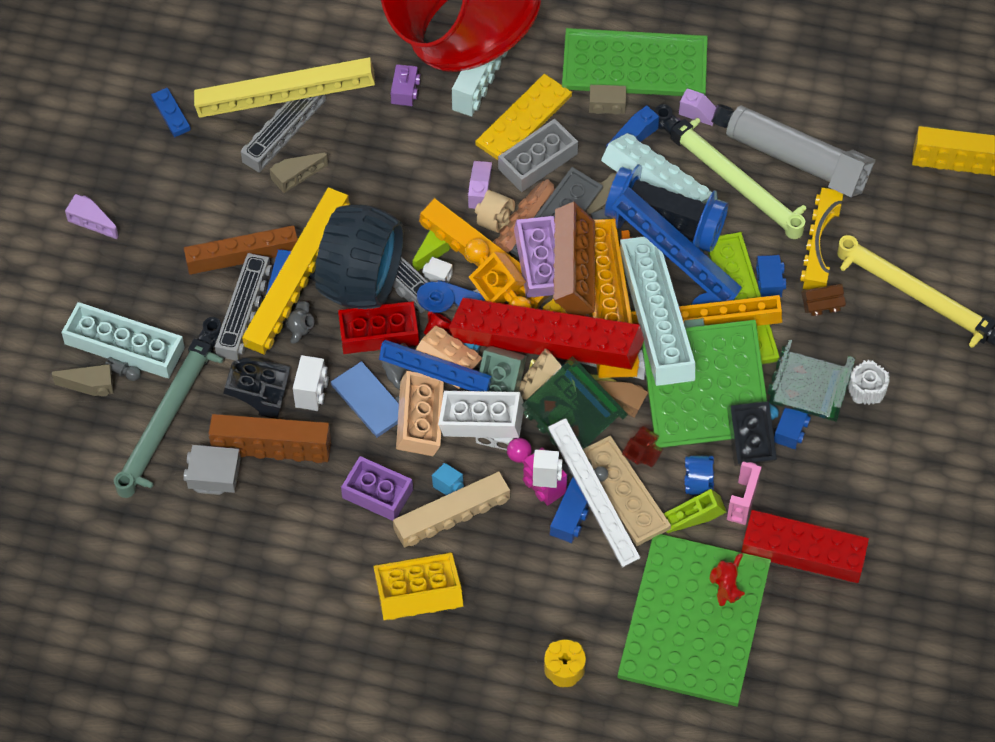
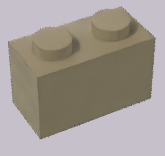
M590 85L589 113L625 114L626 86Z

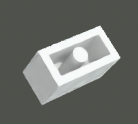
M535 450L533 486L557 488V481H561L562 459H559V451Z

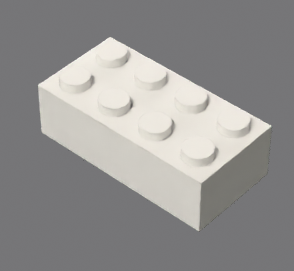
M444 391L438 425L443 436L519 438L524 402L520 392Z

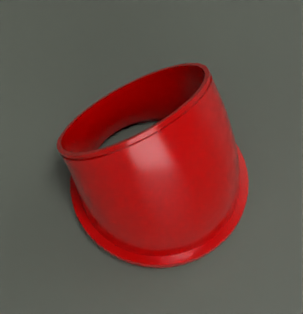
M381 0L385 16L396 34L411 44L416 55L427 65L448 72L464 71L479 67L507 52L531 28L541 5V0H463L458 17L450 30L440 39L424 43V35L428 24L435 13L448 0Z

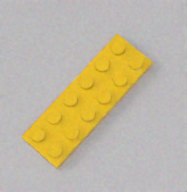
M543 74L475 141V145L498 160V156L537 131L572 97V92L562 87L561 84L546 74Z

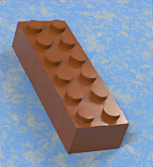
M571 202L555 209L553 299L568 314L586 316L595 312V221L575 202Z
M212 414L209 439L212 447L239 449L240 457L253 456L259 459L266 457L276 460L292 459L297 462L305 460L315 463L329 461L331 447L329 423Z

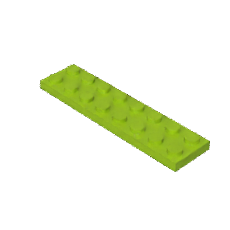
M738 232L719 236L715 248L711 253L708 252V255L717 266L742 287L733 300L761 297L742 233ZM770 324L756 326L762 364L779 361L780 357Z

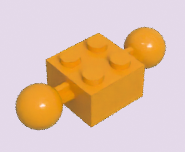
M481 239L469 241L465 247V255L471 262L480 264L469 276V279L484 299L488 302L502 304L508 301V305L532 308L527 298L517 296L515 293L526 281L507 255L494 252L488 257L489 247L485 241Z

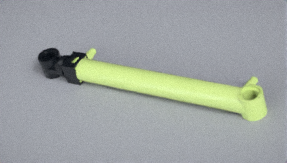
M662 104L655 108L654 112L659 116L658 129L666 130L671 135L670 139L678 146L683 145L780 225L789 238L798 239L803 235L805 219L801 214L806 210L805 205L798 207L793 212L790 211L693 130L700 123L699 118L689 123L687 120H680L672 114V109L668 105Z

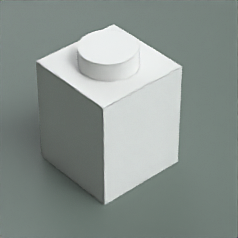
M432 257L430 262L424 265V278L428 282H438L439 280L449 283L453 275V265Z

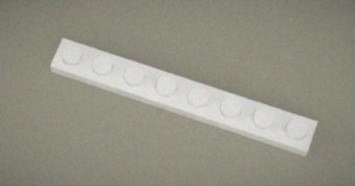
M565 418L549 426L548 430L621 567L623 568L639 560L638 552L567 419Z

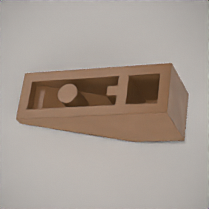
M590 380L610 400L616 409L635 418L648 394L643 387L632 383ZM587 385L585 386L594 397L600 399Z

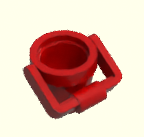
M429 311L427 314L429 322L423 333L426 335L437 326L452 336L449 329L452 321L440 313Z

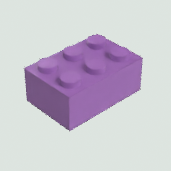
M359 456L341 486L342 498L393 521L398 517L411 495L413 483L412 479Z

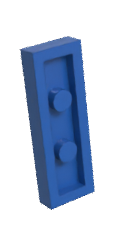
M168 88L151 94L152 100L174 137L190 131L187 120Z

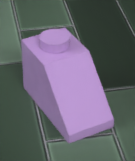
M687 88L680 101L679 115L694 120L699 118L700 122L713 126L714 123L711 120L716 107L704 94Z

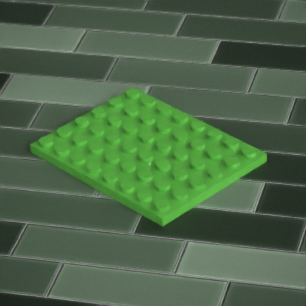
M663 534L653 537L617 678L738 707L771 559L742 553L743 557L737 569L736 585L740 591L745 592V595L741 596V599L735 603L726 601L724 606H720L717 599L719 585L711 583L710 573L714 568H717L720 561L733 563L735 557L741 552Z

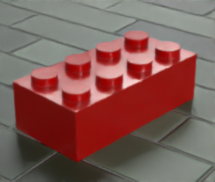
M414 301L386 304L372 309L353 308L338 310L343 354L381 350L384 340L399 345L405 343L408 347L419 345Z

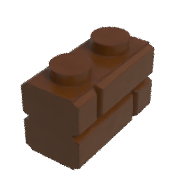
M842 284L803 290L801 292L805 313H811V316L821 315L823 310L828 309L830 313L841 311L840 307L846 306Z

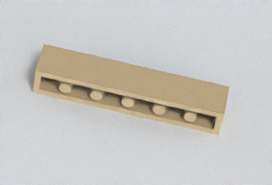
M496 472L394 519V531L404 548L414 546L426 537L431 538L439 531L451 529L455 524L461 521H468L476 514L485 513L496 505L505 504L510 499V489L500 472Z

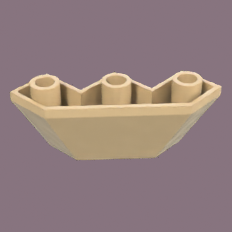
M544 349L524 375L523 380H521L519 392L522 398L539 404L544 396L552 395L565 400L576 410V406L571 402L576 397V394L571 399H568L563 393L571 383L573 385L569 389L573 393L576 392L573 379L571 378L572 382L570 381L569 383L563 378L558 380L557 384L562 390L554 384V381L560 375H564L566 371L551 352ZM561 404L549 413V415L557 418L565 415L562 419L566 418L569 422L573 418L572 409Z

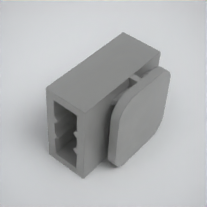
M192 445L191 452L187 454V464L189 466L188 469L184 470V481L187 482L188 489H194L197 493L220 495L224 492L235 493L241 460L239 449Z

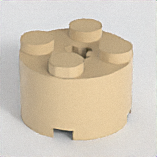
M487 190L483 201L478 203L475 208L477 224L499 233L509 223L510 213L515 210V201L497 192Z

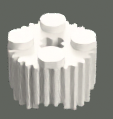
M864 360L862 364L853 368L848 383L849 393L853 396V401L858 404L863 402L864 405L866 403L868 405L870 403L874 404V402L880 403L886 395L890 380L889 372L881 368V365L877 366V363L873 360L871 362Z

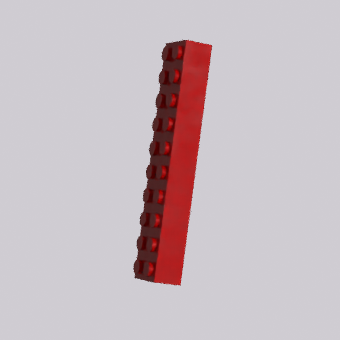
M469 298L462 299L449 326L453 338L459 339L462 343L487 347L493 346L500 349L540 355L544 349H547L555 358L632 370L644 342V336L639 324Z

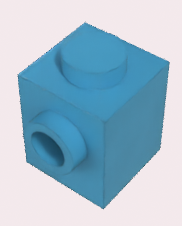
M446 463L432 474L433 487L445 495L451 494L464 486L463 474Z

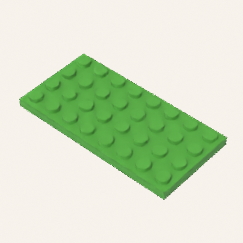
M566 28L562 87L568 90L590 91V85L626 86V93L683 96L688 88L705 95L707 36Z

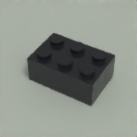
M769 401L729 406L727 412L734 465L741 466L742 462L759 464L777 460Z

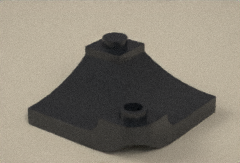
M243 358L233 361L223 394L246 402L259 412L258 415L277 419L291 367L258 358Z

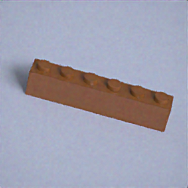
M289 226L184 247L189 275L244 264L247 253L269 257V259L276 258L278 249L292 251L298 240L295 227Z

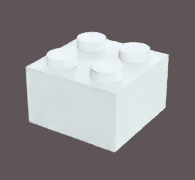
M301 355L293 385L296 408L318 411L319 405L323 404L325 396L323 389L327 388L329 381L327 376L328 368L325 367L324 359Z

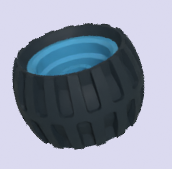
M345 205L337 207L329 218L319 245L315 272V286L318 292L329 300L350 308L372 309L381 307L392 290L401 261L404 243L402 222L391 214L372 206Z

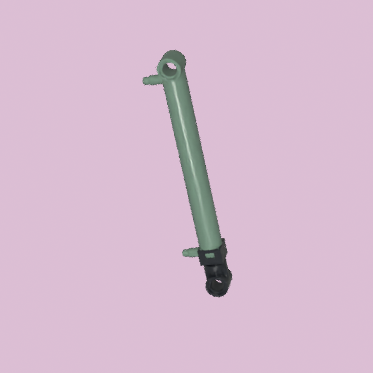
M209 317L203 322L201 333L197 339H193L188 348L189 354L122 471L115 476L114 485L120 497L129 498L133 496L136 491V484L148 488L153 487V482L141 477L204 364L207 365L209 361L223 362L222 357L212 352L222 327L221 321L218 318Z

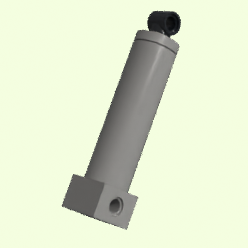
M717 104L711 120L712 123L727 128V137L830 182L829 188L849 197L863 193L875 163V159L855 150L843 151L742 105L734 110L729 106Z

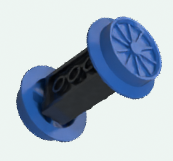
M640 164L633 170L623 166L619 169L610 188L605 206V216L615 219L616 228H621L625 219L612 208V205L630 187L688 240L693 241V244L699 250L702 249L710 253L713 251L721 234L729 203L718 200L716 190L711 193L705 204L700 200H694L682 194L670 192L665 188H659L644 181L641 182L642 166Z

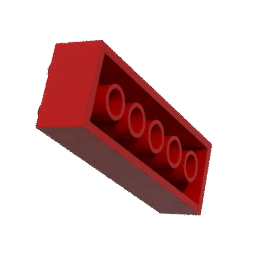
M751 510L741 553L771 559L772 563L859 583L869 538Z

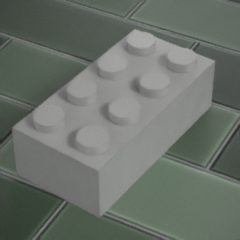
M553 119L498 156V169L523 192L578 154V141L556 119Z

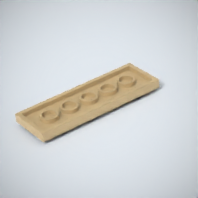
M611 436L583 449L587 459H590L592 463V468L595 469L598 466H603L608 470V478L600 483L625 530L636 546L671 529V524Z

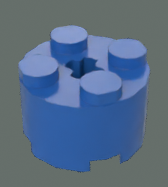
M714 456L685 457L686 494L700 495L710 489L714 491Z

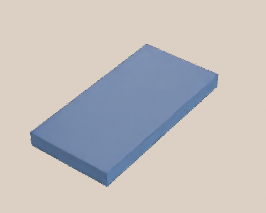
M362 361L331 381V386L376 438L398 424L399 403Z

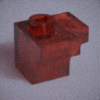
M644 426L640 427L636 435L629 439L622 455L637 465L645 464L654 467L663 451L655 445L659 436Z

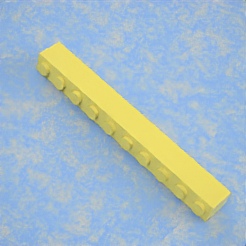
M369 57L194 90V106L199 118L374 86V68Z

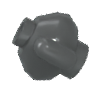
M307 301L298 302L296 310L292 311L287 319V327L293 333L290 340L292 344L297 343L314 326V318L308 313L310 305Z

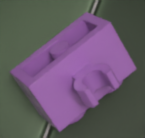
M396 65L391 89V104L413 106V101L418 96L416 85H420L421 79L417 67Z

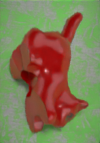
M742 553L735 557L733 563L720 561L717 568H714L710 573L711 583L719 585L717 599L720 606H724L726 601L735 603L741 599V596L745 595V592L740 591L736 585L737 569L743 557Z

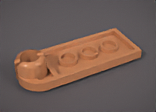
M549 179L539 183L518 204L519 209L509 217V223L500 230V236L493 241L494 244L506 253L511 251L516 244L514 233L516 220L534 218L539 209L554 192V184Z

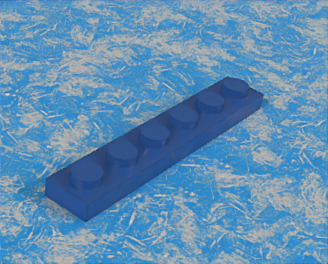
M387 340L382 342L379 360L470 391L489 392L492 378L490 375Z

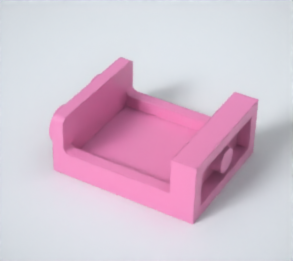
M742 462L738 483L746 485L747 488L744 498L731 496L727 515L728 521L743 525L747 523L761 472V467L755 463Z

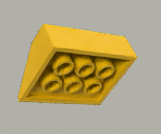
M452 553L373 566L383 620H393L400 617L463 607L461 585Z

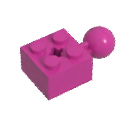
M524 438L511 440L507 446V455L512 461L524 464L523 481L527 487H531L535 491L536 497L541 502L544 501L548 506L563 496L567 487V474L562 470L561 481H557V488L533 486L534 453L531 455V445Z

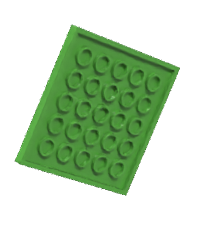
M756 320L685 328L695 361V381L656 386L643 342L642 352L655 449L731 440L727 408L731 405L767 402Z

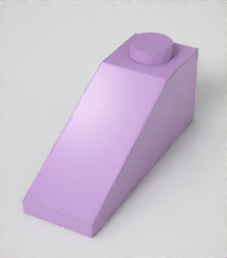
M474 161L468 193L469 208L475 209L477 204L483 201L486 191L489 190L492 162Z
M77 194L74 195L65 210L68 222L115 239L119 237L115 224L90 198Z

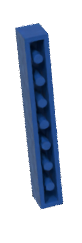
M630 187L612 205V208L716 301H732L738 295L742 287Z

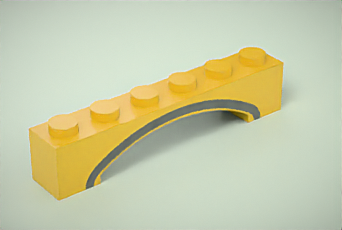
M822 188L821 194L816 195L815 205H818V210L814 209L812 220H815V225L811 224L809 235L813 237L812 240L808 239L806 248L810 253L805 255L803 266H807V269L802 270L800 280L804 282L803 289L806 290L827 286L830 267H826L822 259L820 237L830 220L835 216L839 217L843 198L842 193L833 189Z

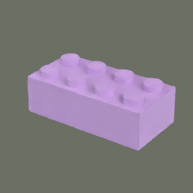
M554 216L516 220L514 233L522 277L526 281L524 284L526 298L553 295V264L555 259Z

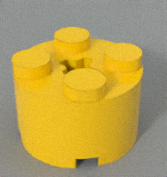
M559 640L549 645L544 658V672L546 677L556 686L571 687L584 676L586 657L581 645L571 640Z

